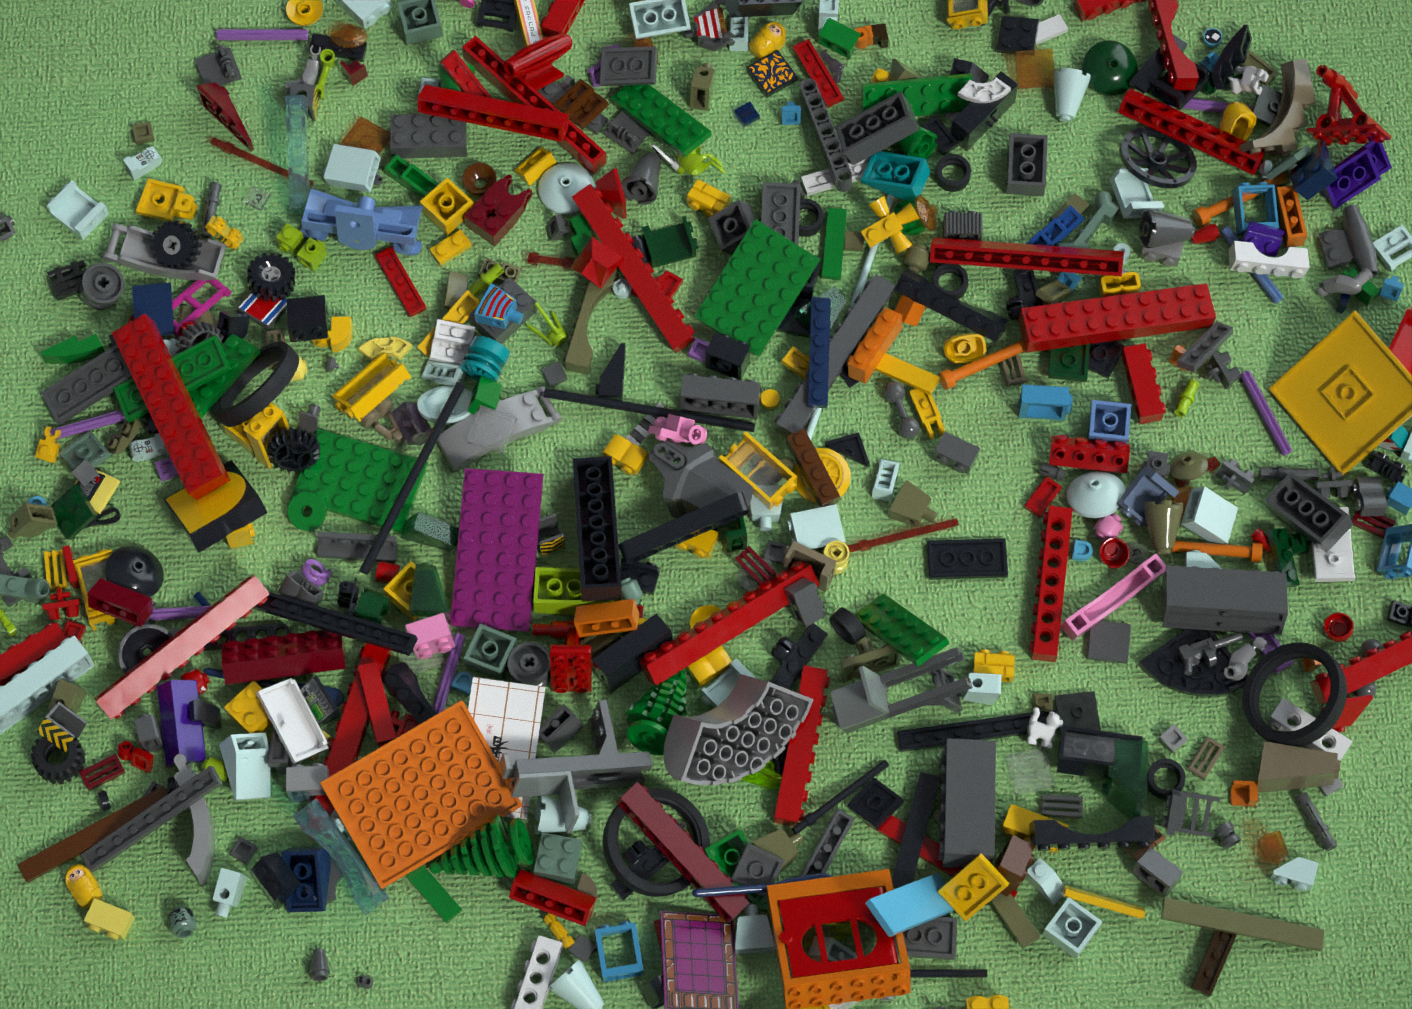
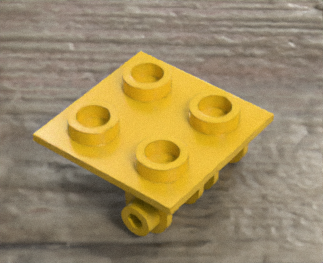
M213 215L204 227L207 229L206 232L212 236H215L218 232L219 234L216 239L220 235L224 236L220 242H223L226 238L224 244L230 249L236 250L244 239L241 236L242 233L238 229L230 228L226 225L227 222L223 218Z

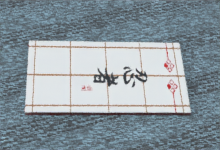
M472 677L468 711L498 763L503 753H508L510 765H514L516 760L535 759L545 687ZM530 796L519 797L523 806L505 817L527 819Z

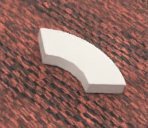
M998 78L987 83H976L969 80L958 92V96L974 103H990L1006 96L1011 91V87Z

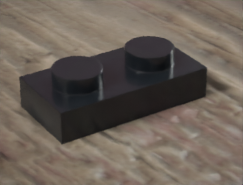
M937 116L921 125V127L937 135L934 142L937 143L936 148L942 156L958 147L959 143Z

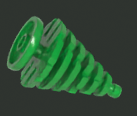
M686 668L657 686L653 685L642 698L626 711V721L629 726L626 735L631 744L640 751H649L650 755H664L665 739L673 715L686 716V698H684L686 697V676L684 675Z
M497 815L491 820V824L490 822L484 824L481 827V831L476 830L471 834V838L466 837L463 839L461 846L457 844L453 846L451 855L446 851L442 854L441 861L431 862L430 870L433 874L444 870L449 875H454L455 871L459 875H467L469 871L470 875L480 876L479 874L482 873L483 876L496 875V877H505L506 875L509 878H516L519 873V862L523 866H529L533 864L534 860L532 843L527 828L519 817L511 820L508 827L504 818Z

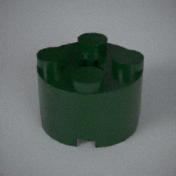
M364 588L355 611L357 618L383 625V614L387 615L390 597L386 594Z

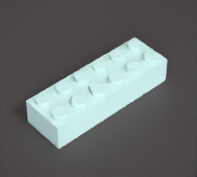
M75 636L66 638L55 650L48 651L44 658L38 662L31 663L26 671L16 674L5 686H0V735L52 698L60 679L72 683L95 666L88 652Z

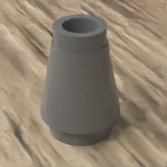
M324 949L313 950L309 974L314 981H325L330 974Z

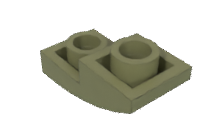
M485 257L478 277H481L482 273H486L492 268L496 261ZM507 262L503 264L498 263L505 272L493 282L502 284L510 277L517 283L522 268Z
M449 271L444 308L450 309L465 293L468 275Z
M125 419L120 429V435L112 434L108 440L107 450L109 453L119 455L136 436L142 423L136 420L129 423Z

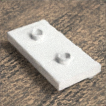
M1339 507L1349 515V507ZM1351 529L1327 553L1311 542L1315 582L1355 581Z
M290 678L256 693L293 765L328 749V742L295 680Z

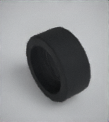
M950 154L938 161L935 179L940 188L949 192H957L968 185L971 176V166L966 158L961 155ZM948 165H956L963 169L964 177L959 181H949L943 177L942 170Z
M800 199V210H811L817 216L814 224L810 226L799 225V236L809 237L821 229L823 225V210L814 200Z
M944 263L934 271L932 277V284L956 299H960L966 293L969 280L968 274L963 267L958 264ZM947 273L957 275L961 279V286L952 291L943 289L939 285L941 275Z
M839 608L829 617L834 630L847 643L855 645L857 641L866 636L865 628L861 622L846 608Z
M1165 758L1154 762L1146 775L1148 790L1152 795L1160 799H1167V796L1171 794V790H1163L1157 787L1154 782V774L1157 770L1169 768L1174 771L1178 781L1173 789L1178 791L1183 789L1186 779L1182 766L1172 759Z

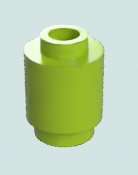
M214 757L204 761L202 770L213 766L221 782H229L224 761Z

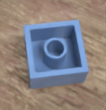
M1092 400L1087 440L1103 439L1107 442L1115 443L1116 441H1122L1127 444L1131 404Z

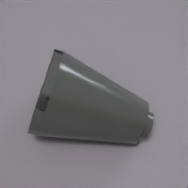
M645 153L622 181L623 193L628 200L632 201L634 199L639 201L638 204L648 205L657 198L661 159L656 153Z
M1152 210L1143 212L1139 224V229L1142 230L1143 236H1139L1143 248H1154L1189 241L1195 232V228L1190 221Z

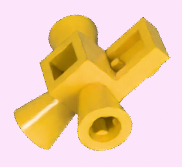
M885 196L868 205L880 218L879 221L861 231L870 248L888 237H891L896 254L913 245L900 231L903 229V224L920 219L911 203L904 207L897 215L894 212L890 214Z

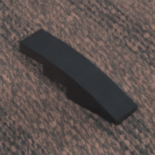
M1248 24L1243 25L1232 37L1216 62L1211 75L1216 90L1223 89L1226 78L1234 76L1237 65L1246 61L1252 41Z
M1173 34L1176 44L1183 52L1188 44ZM1160 47L1129 82V85L1143 94L1150 89V81L1154 77L1160 80L1167 70L1164 67V57L1160 53Z

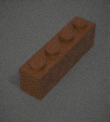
M805 428L787 436L786 444L819 507L839 503L840 495Z

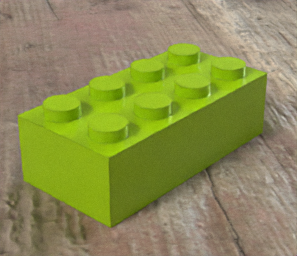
M536 567L533 601L535 614L575 615L576 606L615 601L582 602L580 568Z

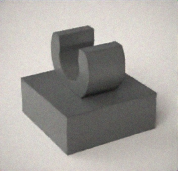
M555 214L547 223L550 240H558L561 236H567L571 232L570 229H565L568 221L563 220L562 215Z

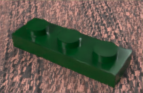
M1286 528L1268 530L1267 535L1276 571L1286 573L1287 587L1300 585Z

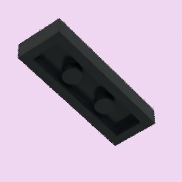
M313 33L309 45V53H311L310 47L313 45L312 52L315 54L319 52V47H321V52L325 49H330L337 58L364 62L368 46L367 42Z

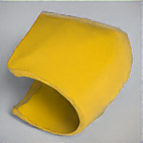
M1231 102L1223 111L1219 128L1247 141L1254 129L1257 117L1242 102Z

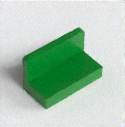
M828 18L818 34V44L851 59L854 54V46L861 34Z
M1352 266L1347 271L1344 270L1341 275L1351 278L1359 274ZM1368 280L1361 286V292L1354 296L1368 306L1381 290Z
M481 375L473 388L467 412L475 415L480 405L495 410L502 385Z

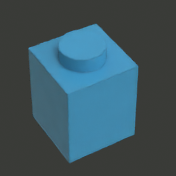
M1398 481L1396 486H1391L1385 495L1389 497L1387 505L1407 515L1412 506V489Z

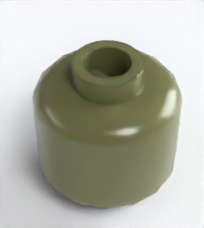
M914 244V246L907 249L903 262L908 266V269L915 273L927 269L930 261V252L927 247Z

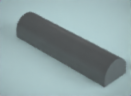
M838 808L836 809L800 876L826 873L855 818Z

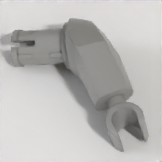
M313 45L310 47L312 57L307 59L305 71L301 79L284 82L287 94L290 93L291 83L314 85L320 63L317 56L321 53V47H319V52L316 54L312 52Z
M1363 268L1354 278L1338 275L1326 279L1325 282L1321 281L1319 283L1320 288H1316V291L1321 297L1328 293L1355 295L1361 292V286L1372 278L1373 274L1369 269Z
M1257 637L1252 646L1247 643L1235 651L1230 658L1229 666L1224 670V675L1228 679L1234 680L1244 678L1247 674L1248 663L1256 655L1255 649L1258 648L1263 651L1268 645L1267 641L1262 637Z

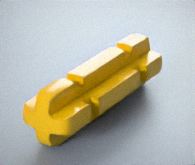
M546 914L543 918L545 923L551 926V931L559 941H562L563 947L565 949L570 948L575 942L573 938L567 935L568 931L559 920H556V915Z

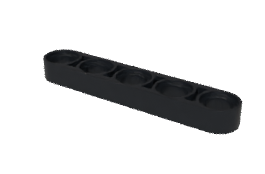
M284 623L237 627L228 631L225 629L219 635L227 636L225 643L230 641L239 642L236 640V636L239 633L247 634L246 640L251 638L257 639L256 634L259 631H265L267 638L269 636H276V632L279 629H285L287 634H289L290 629ZM216 641L214 643L209 642L204 646L205 649L203 651L220 650L223 644H219Z

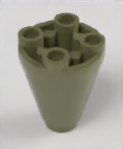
M1162 500L1160 504L1144 502L1145 518L1155 554L1170 555L1181 521L1183 503H1172L1169 500Z

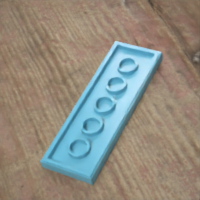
M938 873L873 897L866 902L867 907L888 937L955 911L937 892L945 884Z

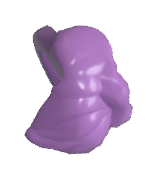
M308 559L301 566L303 575L309 582L318 587L323 586L330 579L332 569L326 570L323 564L315 559ZM311 565L316 566L321 573H319L316 570H313Z

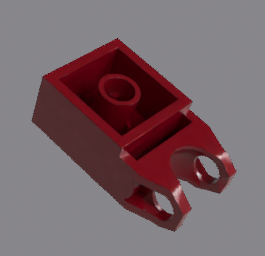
M510 174L494 182L464 215L466 227L494 247L519 221L520 216L525 212L526 206L533 196V192L530 189L517 195L508 193L509 186L513 181Z

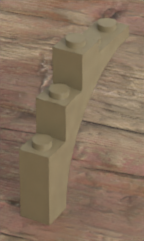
M1307 59L1292 60L1281 64L1282 97L1277 115L1270 127L1260 137L1240 144L1241 152L1249 151L1250 154H1255L1263 149L1264 152H1270L1271 156L1279 155V158L1291 156L1290 152L1297 150L1294 133L1300 132V128L1307 126L1303 110L1308 109L1310 104L1316 103Z

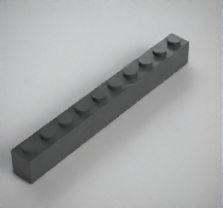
M875 274L873 279H868L864 286L865 291L863 294H858L854 301L855 306L853 309H848L844 316L846 318L843 324H838L834 331L836 333L833 338L830 337L828 391L847 364L848 358L855 352L858 343L865 337L868 328L875 322L876 316L881 313L894 293L896 285ZM809 369L804 376L806 378L805 381L797 385L794 391L796 393L795 396L787 400L784 406L786 408L783 413L780 412L774 421L776 423L775 431L785 437L804 429L817 409L808 407Z

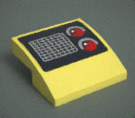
M98 471L99 474L85 487L78 480L75 484L81 487L96 513L101 514L120 481Z

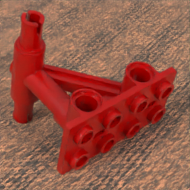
M1326 65L1318 66L1316 70L1317 75L1330 88L1328 110L1326 114L1319 116L1316 128H1307V133L1318 142L1324 140L1326 146H1331L1333 143L1348 145L1349 142L1365 144L1367 141L1383 143L1384 140H1391V135L1359 106L1356 101L1358 93L1353 90V86L1346 80L1345 76L1340 75L1334 69H1329ZM1342 100L1353 114L1352 118L1342 119Z
M574 620L553 621L551 624L533 623V636H550L553 639H565V645H550L552 691L557 693L591 692V645H579V639H585L588 636L579 637Z

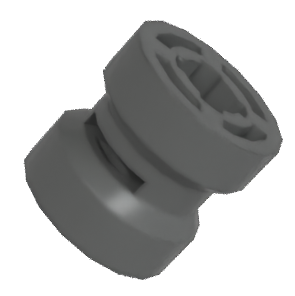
M1232 821L1224 823L1214 830L1216 836L1221 839L1223 849L1230 848L1241 841L1239 834L1234 831L1235 827Z

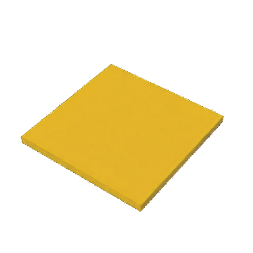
M1355 310L1268 388L1338 472H1342V476H1345L1412 417L1411 373Z

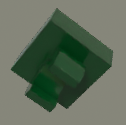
M1301 533L1288 536L1293 556L1308 553L1309 549L1306 540Z

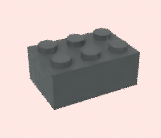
M1010 133L1006 194L1044 196L1047 168V135Z
M510 277L498 288L517 300L516 311L524 314L520 324L510 321L506 329L478 323L475 321L474 315L477 307L468 315L470 325L475 327L482 336L491 338L501 344L537 312L536 300Z

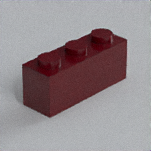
M101 578L87 593L89 608L141 627L153 613L152 598Z

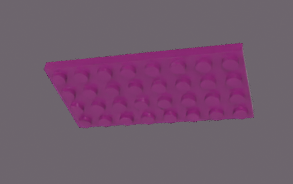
M465 468L450 626L478 628L479 624L496 630L530 632L544 474Z

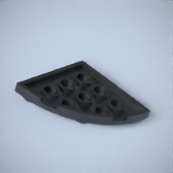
M1186 629L1139 661L1142 669L1160 684L1174 691L1192 696H1219L1237 691L1245 686L1248 677L1246 674L1244 678L1234 680L1228 679L1224 675V670L1229 666L1232 656L1225 646L1216 649L1217 665L1208 668L1203 658L1199 659V664L1192 666V675L1184 674V663L1179 656V648L1186 644L1190 646L1208 638H1212L1213 641L1219 640L1212 630Z

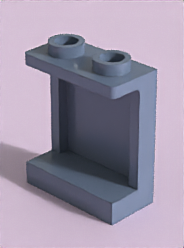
M1145 465L1118 500L1117 504L1122 507V513L1129 518L1133 516L1134 519L1132 521L1143 527V525L1147 526L1144 502L1160 504V501L1164 500L1168 494L1175 498L1179 491L1158 473Z

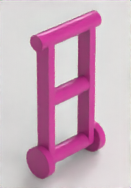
M217 279L197 280L172 301L173 310L184 301L196 309L181 323H177L174 320V335L177 338L181 336L179 327L182 323L195 321L224 296L229 297L231 290ZM209 282L219 291L205 303L200 304L191 295L205 283Z

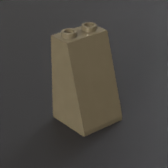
M1264 741L1258 777V792L1264 793L1333 785L1334 779L1339 778L1341 761L1337 760L1338 753Z

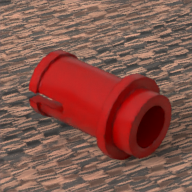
M1258 528L1251 535L1252 541L1262 543V547L1269 552L1271 547L1268 536L1263 533V529L1260 530Z

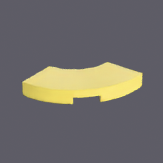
M378 337L365 342L358 348V351L371 362L383 352L388 357H394L400 361L413 346L401 338Z

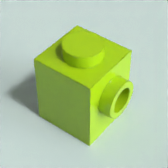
M286 223L276 237L278 248L292 256H295L305 243L303 233Z
M311 237L297 253L298 262L315 272L327 256L325 244Z

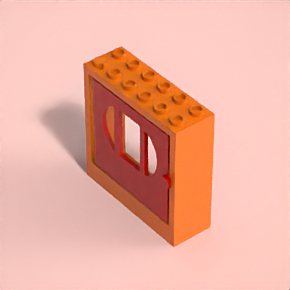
M889 869L767 885L768 911L786 1009L820 1007L852 1001L859 1002L866 999H881L895 995L902 996L911 993L910 965L903 932L894 935L895 946L894 937H888L866 905L869 899L894 890ZM780 916L782 917V923H783V928H784V931H783V932H782V927H781V922H780ZM857 920L868 924L874 930L877 937L874 949L867 956L863 955ZM850 921L857 958L829 962L821 925ZM813 926L816 930L821 962L811 959L802 948L803 936ZM785 944L787 945V951H788L789 962H790V967H791L792 979L790 978V972H789V967H788V961H787V955H786V950H785Z

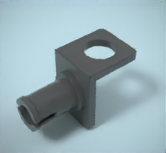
M310 404L307 413L300 411L298 414L300 430L306 428L308 433L313 432L314 437L318 430L320 406Z

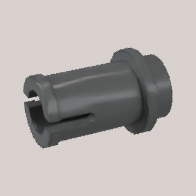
M1043 463L1040 475L1054 478L1058 482L1059 480L1063 481L1066 470L1063 467L1058 468Z

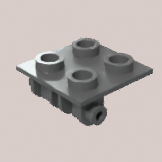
M224 45L217 46L215 53L195 59L204 84L216 82L219 86H223L242 79L231 48H226Z
M623 111L613 121L609 120L606 123L607 129L603 132L605 136L632 154L651 133Z

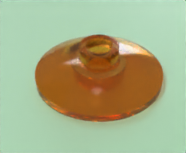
M346 24L335 27L330 33V38L338 46L352 48L363 45L367 41L368 35L363 28Z
M923 195L916 196L915 207L921 222L928 230H935L937 226L936 214L938 213L936 206L931 204Z

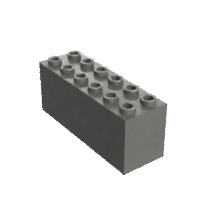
M1166 565L1161 587L1162 627L1282 635L1288 615L1286 573Z
M947 738L946 746L942 745L940 759L942 769L940 773L941 810L939 812V822L941 823L939 829L940 848L938 860L942 861V868L963 869L982 853L993 864L995 854L996 741Z

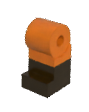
M885 23L855 29V31L861 34L855 44L856 48L863 49L868 45L880 44L881 48L888 47V34Z

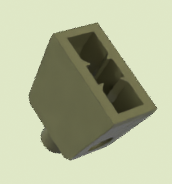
M708 63L702 64V67L697 66L691 83L690 108L704 111L709 109L714 87L715 70ZM699 89L704 90V94L699 93Z
M906 480L888 511V518L918 527L922 519L933 524L938 513L929 509L931 497Z
M31 503L23 504L8 518L10 524L8 535L13 539L18 536L33 538L57 525L53 508L51 506Z
M60 679L48 709L52 710L60 702L77 714L88 692L75 684Z
M779 829L754 840L752 845L785 860L780 869V874L798 857L799 851L795 846L803 842L804 839L800 833L796 835L793 833L788 836L783 829Z

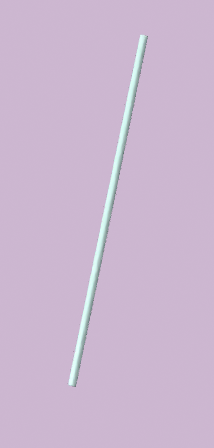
M888 194L886 202L890 211L895 197ZM879 243L869 248L849 308L853 309L856 297L859 293L862 294ZM817 408L810 418L806 430L810 440L812 439L822 408Z

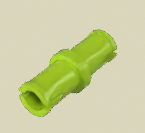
M496 262L486 273L480 275L481 277L469 287V290L477 297L486 287L490 286L491 283L493 284L496 278L505 272L504 269Z
M1188 380L1184 391L1180 393L1179 402L1174 410L1176 416L1184 418L1190 404H1193L1195 400L1194 395L1200 385L1196 380Z

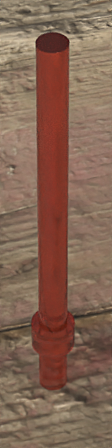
M214 137L211 140V145L223 149V152L229 155L234 154L306 187L312 188L314 181L243 151L228 141L225 143Z
M955 518L871 540H859L858 543L847 546L850 553L859 550L863 552L871 547L959 526L958 519Z

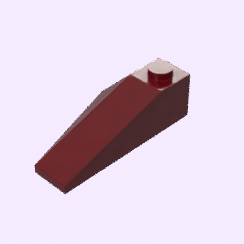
M216 82L198 85L196 89L201 105L252 152L254 150L252 141L229 97L230 93L224 86L220 87Z

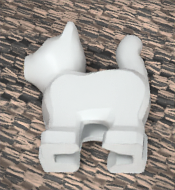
M1237 66L1235 70L1243 74L1241 80L1228 78L1231 93L1238 94L1241 91L1260 95L1262 87L1258 86V81L1266 82L1269 77L1268 73L1254 66Z
M1035 707L1027 728L1028 736L1026 743L1036 745V740L1041 738V746L1052 748L1055 730L1062 727L1063 720L1055 712H1050L1047 716L1046 724L1038 722L1040 710Z

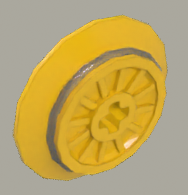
M816 448L840 497H842L850 485L851 472L848 463L839 453L831 449ZM796 463L793 468V473L797 476L796 490L804 499L817 503Z

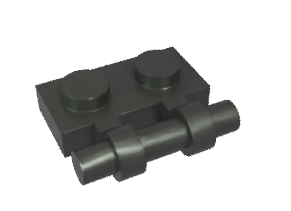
M75 260L70 262V265L61 268L58 266L53 271L47 272L49 279L57 277L56 280L51 281L57 301L79 294V284L87 270L79 271V269L86 267L84 260L78 262ZM74 272L73 274L63 277L64 274Z

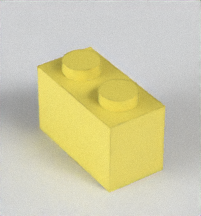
M94 898L84 922L89 930L95 933H99V931L105 932L108 938L117 941L118 938L125 940L135 917L128 911Z

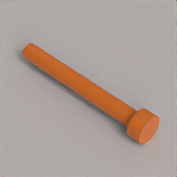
M1281 172L1270 181L1266 179L1261 182H1268V185L1275 184V187L1286 183L1287 177ZM1243 194V203L1260 194ZM1233 195L1207 208L1200 206L1192 210L1196 224L1202 227L1210 223V218L1233 208Z
M1020 340L953 371L945 369L938 373L940 377L939 382L945 390L956 386L957 381L1024 352V342Z
M1175 540L1174 547L1171 552L1180 553L1198 550L1208 555L1250 558V562L1261 563L1262 543H1252L1251 546Z

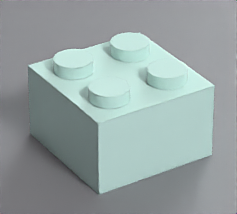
M1068 897L1045 928L1043 936L1077 959L1098 931L1103 921Z

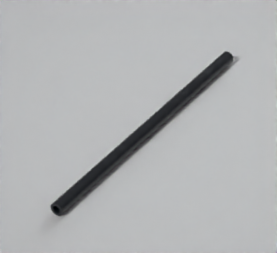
M456 382L359 569L363 574H369L465 388L463 384Z
M549 388L544 390V398L668 418V414L695 420V423L753 433L755 429V423Z

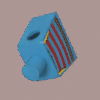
M492 283L474 313L476 322L501 329H506L510 321L520 324L524 314L516 311L517 300Z

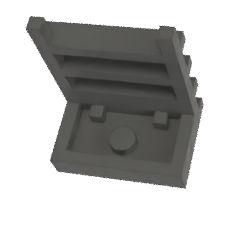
M1171 789V794L1167 796L1166 800L1168 812L1167 816L1164 815L1162 828H1165L1168 835L1175 836L1176 831L1214 837L1213 832H1207L1211 802H1220L1221 798ZM1187 797L1195 798L1190 829L1182 828ZM1199 799L1207 800L1202 831L1194 830Z

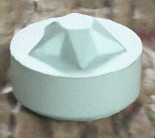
M1264 159L1263 163L1259 166L1261 178H1267V173L1272 170L1271 160Z
M618 279L614 282L613 293L617 298L625 299L631 295L632 287L626 279Z

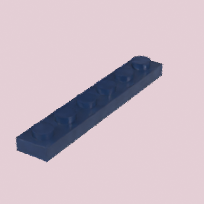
M811 298L808 377L809 408L827 409L831 298Z

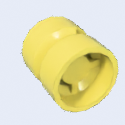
M837 540L828 543L824 549L825 556L836 560L834 575L841 574L846 570L850 553L848 546L842 541Z

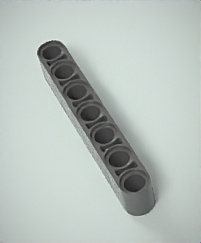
M810 78L804 79L800 83L801 101L836 189L840 192H847L852 187L851 169L817 83Z

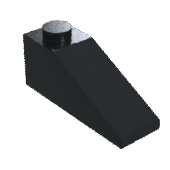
M625 343L620 344L600 376V384H596L595 396L623 401Z

